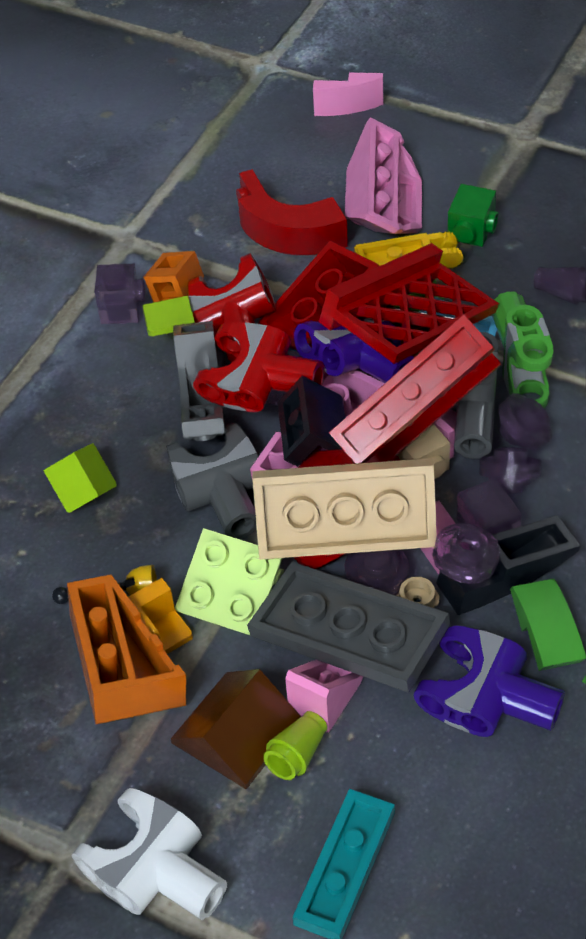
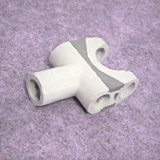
M129 788L125 790L119 797L118 804L123 812L136 822L138 832L134 839L126 846L118 849H103L98 846L93 848L82 843L72 853L74 862L83 874L107 897L131 913L140 915L156 894L160 892L200 920L209 917L220 904L227 888V882L188 856L202 838L200 829L187 816L166 802L137 789Z

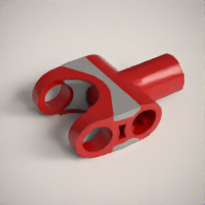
M251 253L240 258L241 263L239 264L236 277L224 287L217 289L208 288L201 276L195 277L188 282L189 302L195 323L213 321L214 335H216L218 328L224 323H255V319L276 311L271 288ZM226 336V337H228L229 339H231V340H233V341H236V340H234L233 337ZM227 353L228 360L231 362L235 361L234 355Z
M228 322L218 328L215 335V343L221 350L234 355L235 361L220 368L201 370L197 373L193 382L196 392L212 403L235 410L259 412L264 408L271 390L287 392L301 376L323 385L325 370L323 361L287 355L291 346V340L284 331L276 327L255 323ZM226 336L233 337L236 341H233Z

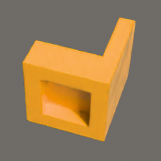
M163 578L128 596L140 612L143 623L152 635L156 634L163 643V649L166 654L192 640V631L176 612L171 589Z

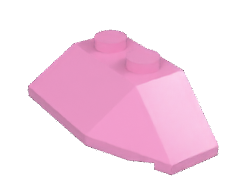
M371 117L366 122L347 167L345 217L355 224L362 225L374 232L390 234L418 233L422 229V179L412 157L403 146L404 139L401 133Z

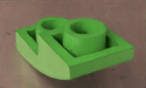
M555 579L517 585L510 588L521 631L528 630L539 671L581 663L586 659L585 650L574 618Z

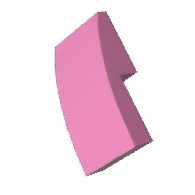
M349 72L348 81L314 80L313 83L314 116L352 114L379 107L384 102L383 73Z

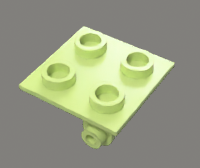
M203 528L175 610L176 612L250 635L247 624L269 595L273 585H276L284 573V570L279 568L282 558L259 560L258 545Z

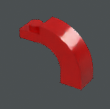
M253 169L239 173L241 188L236 189L240 224L244 232L256 243L270 250L291 255H317L329 241L344 248L348 247L347 219L333 197L304 205L284 204L274 200L266 193Z

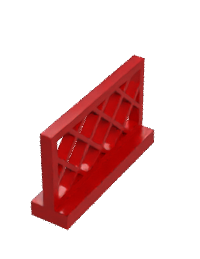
M430 243L329 288L326 293L319 323L330 331L340 326L345 327L393 364H396L425 349L463 314L472 324H475L496 313L499 303L441 264L440 260L443 250ZM438 278L447 285L435 284L433 281ZM412 292H413V293H419V294H425V298H423V297H417V296H411V295H408V294H410V293H412ZM434 296L452 299V302L435 300ZM461 301L472 302L477 306L461 304ZM387 304L399 306L400 310L384 308L382 306ZM408 308L425 310L427 314L409 312ZM436 312L454 315L455 318L451 319L436 316ZM358 318H372L374 320V323L360 321ZM382 320L401 323L402 327L384 325ZM410 325L428 327L430 331L411 329ZM385 338L403 340L404 344L396 347Z

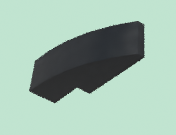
M558 515L484 537L479 550L443 560L436 584L457 615H461L511 594L510 588L512 586L528 584L537 580L579 552L581 545Z

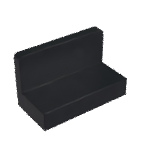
M301 376L277 402L284 460L297 467L318 446L327 450L342 449L329 432L346 418L343 398L340 394Z

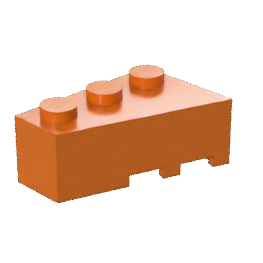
M106 575L67 583L70 618L95 724L186 706L185 672L179 664L175 666L166 654L161 640L156 634L152 635L143 623L140 612L114 577Z

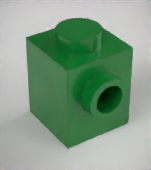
M460 184L448 211L447 232H453L457 242L483 247L488 233L494 234L499 217V212L495 211L496 190Z

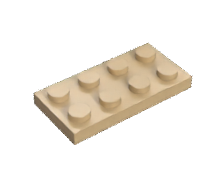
M432 458L252 471L259 560L437 547L435 477Z

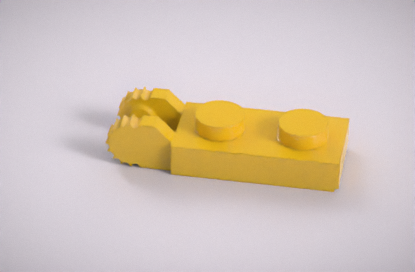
M450 231L432 234L421 233L354 246L355 253L379 264V266L430 243L443 250L440 263L447 268L453 269L461 265L460 263L464 259L462 251L456 248V244H458L457 238Z

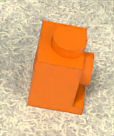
M195 251L163 253L145 274L144 280L153 302H159L188 296L189 299L188 282L198 276L204 278V274Z

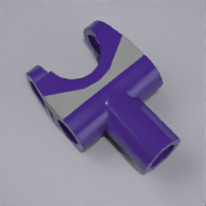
M358 318L360 321L374 323V320L372 318ZM310 320L298 324L294 332V342L298 353L303 358L323 361L325 373L331 376H339L359 368L386 383L414 358L409 356L393 364L343 326L330 331L320 324L319 321ZM382 320L384 325L395 326L390 321ZM306 331L311 337L312 348L307 343ZM385 338L396 347L401 345V340Z
M450 626L439 642L440 647L448 656L456 659L459 665L465 667L468 673L457 680L420 681L413 695L420 708L452 727L481 737L493 735L502 713L550 731L554 728L564 701L565 691L520 675L527 660V653L523 647L510 639L483 630L465 626Z

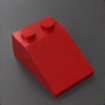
M329 241L276 301V311L264 315L257 324L276 327L284 331L291 340L290 348L297 351L294 342L295 328L298 324L310 320L319 321L327 290L378 267L379 264ZM306 331L307 343L312 348L311 337Z

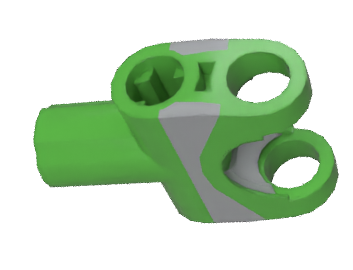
M517 292L501 293L494 299L499 305L496 313L492 314L504 348L503 379L515 407L526 412H536L544 409L549 402V384L545 369L553 361L554 349L543 315L537 308L526 305L523 296ZM532 392L537 393L541 397L537 400H527L521 395Z

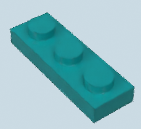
M352 789L348 790L293 914V926L328 939H343L395 815V804Z

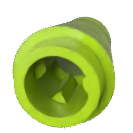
M307 711L302 717L267 743V751L264 754V762L268 769L284 780H292L296 776L303 775L323 735L327 731V724L324 719L315 712Z

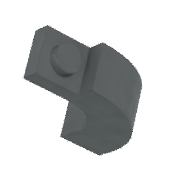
M213 321L173 325L181 397L183 438L185 440L207 441L218 436H224L223 406L204 399L193 387L194 379L199 371L218 368Z

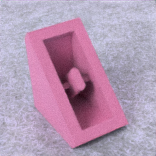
M314 660L288 670L285 678L287 700L301 717L307 711L320 715L326 722V732L329 733L361 684L363 676L319 660Z

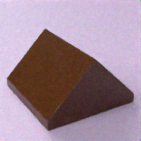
M260 669L226 672L172 736L171 743L244 789H247L266 765L264 754L267 751V743L301 716Z

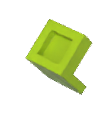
M188 296L142 305L149 336L172 333L173 325L195 323Z
M94 443L73 452L43 470L65 510L69 513L117 486Z

